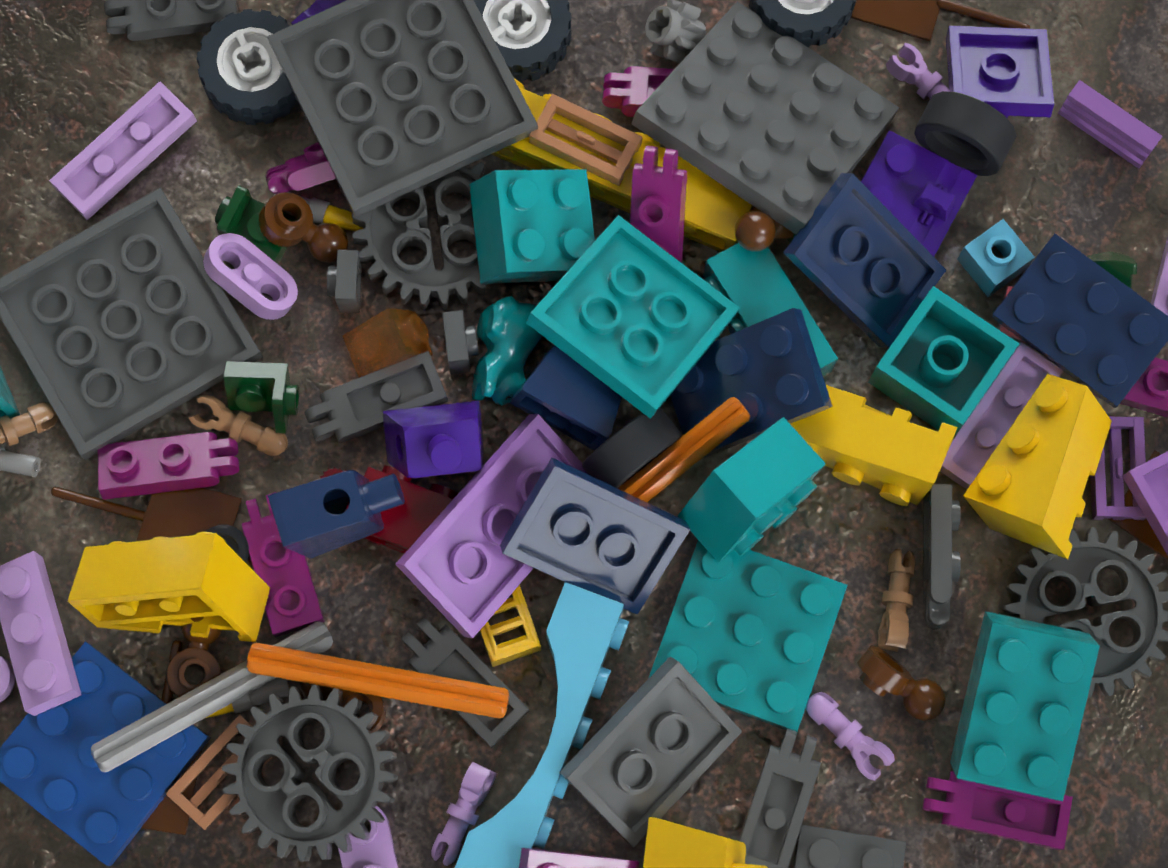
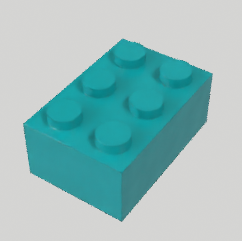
M985 611L950 760L957 779L1063 801L1100 647L1089 633Z

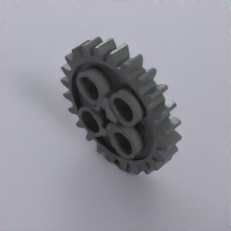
M478 163L471 170L464 166L357 217L352 214L353 223L364 228L352 233L353 243L368 245L359 251L360 262H374L367 272L370 281L382 276L386 277L382 286L385 295L399 287L401 289V304L405 305L413 294L420 295L421 309L426 310L430 298L438 297L442 309L445 310L448 307L449 295L455 294L464 305L467 304V289L469 287H472L481 295L485 293L486 286L480 283L469 186L470 183L483 177L484 163ZM425 187H431L434 192L437 224L440 228V246L444 262V268L440 271L434 267L431 236L427 228ZM460 193L469 202L462 209L451 210L442 203V200L447 194ZM402 199H411L419 205L418 210L410 216H400L392 210V207L397 201ZM466 240L473 244L476 251L470 257L457 258L448 249L455 241ZM410 246L418 247L426 253L424 260L415 265L403 263L398 256L403 249Z
M1091 527L1086 532L1084 542H1080L1077 533L1072 529L1069 541L1073 546L1068 560L1048 552V555H1045L1040 550L1033 548L1028 554L1035 566L1031 568L1027 565L1019 564L1015 567L1014 570L1024 579L1023 584L1012 583L1006 586V590L1017 596L1018 600L1017 603L1003 606V611L1017 615V618L1044 624L1046 616L1068 613L1085 607V599L1088 600V604L1091 607L1127 599L1133 600L1135 603L1133 609L1098 616L1093 619L1094 627L1091 626L1089 619L1053 625L1089 633L1100 645L1088 698L1092 696L1096 683L1099 684L1105 697L1114 695V680L1117 679L1126 690L1134 688V681L1131 672L1134 671L1144 678L1150 677L1152 672L1145 660L1149 658L1163 661L1166 658L1156 644L1158 641L1168 642V631L1162 629L1163 622H1168V611L1163 610L1162 604L1168 601V591L1159 592L1157 585L1168 574L1166 572L1150 574L1147 569L1152 564L1155 556L1150 554L1139 560L1134 557L1138 545L1136 540L1129 542L1121 549L1117 547L1118 532L1112 531L1105 538L1104 542H1099L1096 528ZM1102 568L1114 570L1121 579L1120 590L1115 596L1104 594L1097 585V575ZM1050 579H1059L1068 585L1070 598L1064 607L1052 605L1047 600L1045 586ZM1115 619L1127 621L1133 629V639L1127 647L1117 646L1109 636V627Z
M312 685L308 699H304L299 688L290 687L289 703L286 704L278 695L271 694L269 695V703L272 711L267 713L253 706L251 712L257 723L253 727L240 723L237 724L236 728L245 737L243 744H227L226 748L238 755L237 763L222 766V771L236 775V782L225 787L223 793L239 795L241 800L229 812L231 815L247 814L249 816V819L241 829L243 834H250L259 829L262 830L258 840V847L267 848L275 840H278L277 857L287 858L293 847L296 846L299 861H309L313 847H316L322 860H329L332 855V843H335L343 853H349L352 851L349 835L353 833L362 840H368L370 834L364 824L367 819L378 823H383L385 820L382 814L375 808L377 803H391L394 801V797L383 791L382 788L383 783L398 780V775L384 771V764L397 758V753L381 751L380 745L391 735L385 730L376 732L370 730L379 717L376 713L370 712L360 718L358 717L362 706L361 700L353 698L345 707H342L343 691L334 688L327 700L324 701L322 688L318 685ZM318 720L325 729L324 741L317 748L309 750L302 742V732L308 723ZM285 736L289 740L292 748L303 761L311 764H320L315 771L316 777L340 799L343 805L340 810L337 811L332 806L328 797L318 785L309 782L302 783L301 779L304 778L306 772L280 746V737ZM277 756L284 764V775L279 783L269 786L262 777V768L268 759ZM346 760H353L360 770L359 781L353 788L343 790L336 781V772L341 763ZM311 796L319 805V816L314 824L304 827L296 817V809L303 798Z

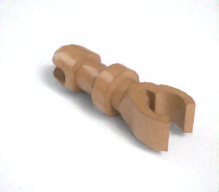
M204 395L197 398L198 403L208 404L213 410V415L217 417L210 420L201 418L199 414L189 417V420L195 426L206 430L216 429L229 433L228 438L234 439L237 443L243 439L256 445L258 451L270 456H278L286 450L288 439L285 434L275 433V428L271 426L265 428L250 421L251 415L242 411L238 415L234 414L225 407L222 401L214 396Z
M47 402L35 404L26 408V413L11 419L8 415L0 417V445L7 443L10 447L18 444V438L34 431L39 434L54 427L58 421V416L51 404Z
M895 549L889 558L887 574L890 575L888 591L882 593L881 601L886 606V611L880 623L877 641L878 648L898 652L899 647L906 649L909 637V619L906 613L907 608L913 607L914 598L913 595L909 594L910 579L914 576L915 556L911 551H908L901 564V549Z

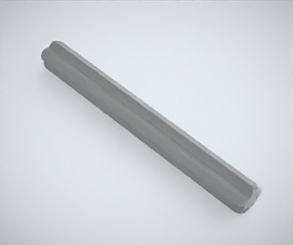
M317 621L273 646L321 654L331 648L333 639L324 623ZM246 660L93 744L91 755L102 772H109L276 679V677L249 672Z

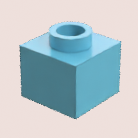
M1002 219L964 246L957 260L986 296L990 297L1027 270L1035 257L1007 222ZM996 246L1005 258L1001 259L994 256L991 247Z

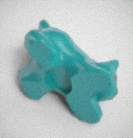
M510 296L487 306L480 314L477 337L481 338L486 344L487 352L479 359L474 373L472 400L481 401L485 397L492 396L495 404L503 406L510 403L512 397L526 381L524 365L528 356L542 337L540 333L526 323L531 311L536 307L535 305L519 303Z

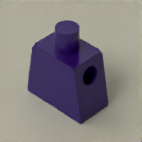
M479 401L382 411L387 462L407 478L473 472L482 469L484 446Z

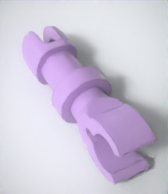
M904 43L898 52L899 57L906 59L909 65L902 64L898 60L897 55H892L886 63L887 70L895 78L916 85L919 88L916 93L923 99L927 96L931 99L932 95L942 91L950 92L941 82L943 77L937 71L933 74L928 71L921 53L911 44Z
M823 692L812 695L806 705L809 716L818 725L823 723L837 737L834 743L840 749L846 746L850 750L859 771L866 778L875 781L881 775V772L871 765L869 761L870 754L879 756L884 766H890L895 761L892 751L883 743L865 736L860 731L863 726L856 719L850 722L837 709L839 704L831 696Z
M475 762L471 763L463 778L456 805L450 803L446 813L450 814V817L442 834L438 833L433 844L431 856L435 861L440 858L447 844L449 847L444 856L443 865L448 866L456 860L463 846L461 841L469 824L475 826L479 818L475 814L476 809L489 793L497 773Z

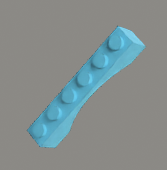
M567 582L564 583L546 630V638L555 664L558 688L556 717L548 746L534 774L518 795L494 817L468 832L455 868H519L521 848L533 849L537 847L544 850L555 821L546 816L553 796L563 799L569 782L559 772L565 767L572 746L582 749L593 720L585 717L584 713L590 697L601 699L611 670L602 667L609 647L619 651L630 622L621 618L624 604Z

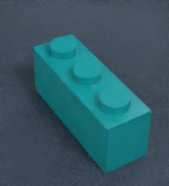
M737 243L706 260L703 274L705 279L703 280L740 307L735 317L728 324L730 334L791 308L802 310L822 375L825 376L833 371L838 357L769 247L754 252L744 249Z

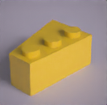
M1047 374L963 497L989 529L1068 560L1073 546L1069 541V536L1075 518L1082 517L1086 505L1082 495L1088 476H1095L1111 426V419L1087 386Z
M826 385L833 407L793 422L791 426L826 463L825 466L833 469L832 475L837 479L859 486L861 482L881 489L879 493L881 497L901 506H908L909 502L918 505L934 485L958 427L942 422L939 431L910 423L912 413L909 411L895 408L891 416L865 405V397Z
M199 532L192 536L173 538L159 536L154 537L152 540L127 543L113 541L108 545L85 547L67 602L97 628L160 633L163 624L176 626L192 624L190 634L193 637L208 638L211 628L237 631L240 641L256 642L270 587L217 533ZM204 617L199 622H194L191 620V618Z

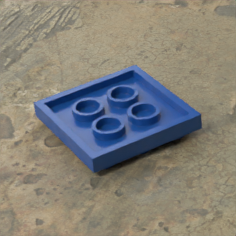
M85 641L72 657L82 695L36 716L28 713L0 747V782L106 866H112L164 799L168 790L178 781L211 737L193 724L111 771L102 772L91 755L92 745L167 703Z

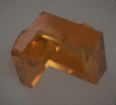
M387 308L342 335L359 378L426 351H429L430 356L433 355L428 342V329L416 312L411 310Z

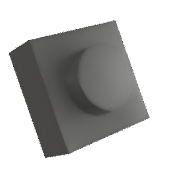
M338 250L337 266L328 267L327 294L330 297H335L340 313H360L362 263L359 259L358 250Z
M463 310L442 312L450 374L471 372L469 356L479 355L475 325L465 326Z

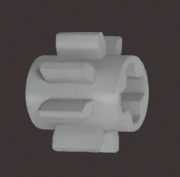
M668 0L666 7L659 6L655 8L649 15L645 26L647 38L654 42L650 52L667 60L681 63L685 55H688L706 36V27L701 21L697 20L702 10L677 0Z

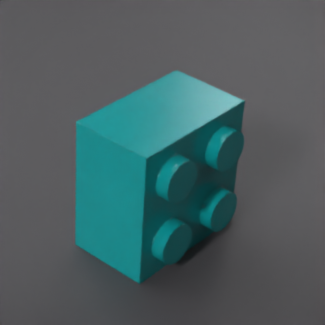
M587 169L495 170L469 184L481 284L559 281L595 241Z
M933 286L880 360L868 383L937 430H939L942 422L958 427L956 435L1019 343Z
M783 417L714 469L678 514V517L687 522L690 531L718 563L734 550L741 557L764 537L763 532L771 526L774 529L778 528L797 511L798 508L796 506L818 487L812 479L826 463Z

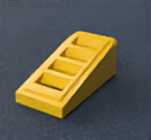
M520 585L511 594L512 598L507 599L494 613L495 615L516 608L518 616L491 626L487 622L480 630L492 667L541 651V644ZM523 627L525 635L496 645L493 636Z

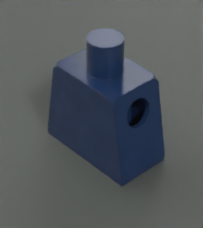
M553 345L512 397L510 404L528 414H539L549 426L595 451L609 438L622 397Z
M355 470L343 471L268 495L283 547L310 559L383 530L384 523L380 512L405 503L400 483L395 474L370 482L369 479Z

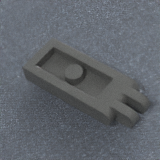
M107 0L104 2L106 15L119 16L106 20L107 32L110 34L127 33V38L133 41L211 31L210 27L216 21L219 23L225 19L226 15L232 12L234 14L239 13L237 0Z
M426 351L320 394L322 403L307 409L304 413L309 423L329 418V422L312 429L315 441L336 436L338 443H342L384 427L382 411L440 405L448 402V398L430 353Z
M934 484L923 498L924 621L933 630L940 629L950 619L952 582L959 581L961 571L960 552L952 551V531L959 530L961 509L959 500H952L951 484Z
M423 617L416 625L430 639L424 646L409 631L401 638L414 653L408 662L417 672L502 687L509 691L507 712L503 718L499 719L456 711L492 749L529 712V709L446 624L437 631Z
M787 728L780 748L770 745L739 841L744 842L746 845L745 864L764 865L768 868H788L821 762L812 759L817 738L807 735L800 755L791 752L797 731Z

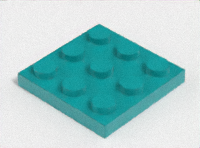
M618 215L531 311L526 323L651 419L732 321L740 307Z
M698 540L649 678L669 657H672L681 663L719 706L784 730L788 728L798 732L848 585L749 550L741 557L734 550L718 563Z

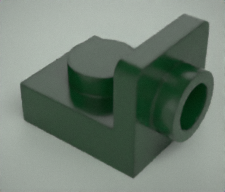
M239 185L232 198L226 196L217 210L215 223L218 224L217 231L219 235L233 233L243 236L279 264L287 247L275 245L263 235L259 227V214L265 204L253 199L249 190ZM282 212L288 221L296 222L295 217Z
M226 361L223 377L228 409L247 412H273L275 433L286 434L289 415H297L299 409V386L290 384L288 363Z

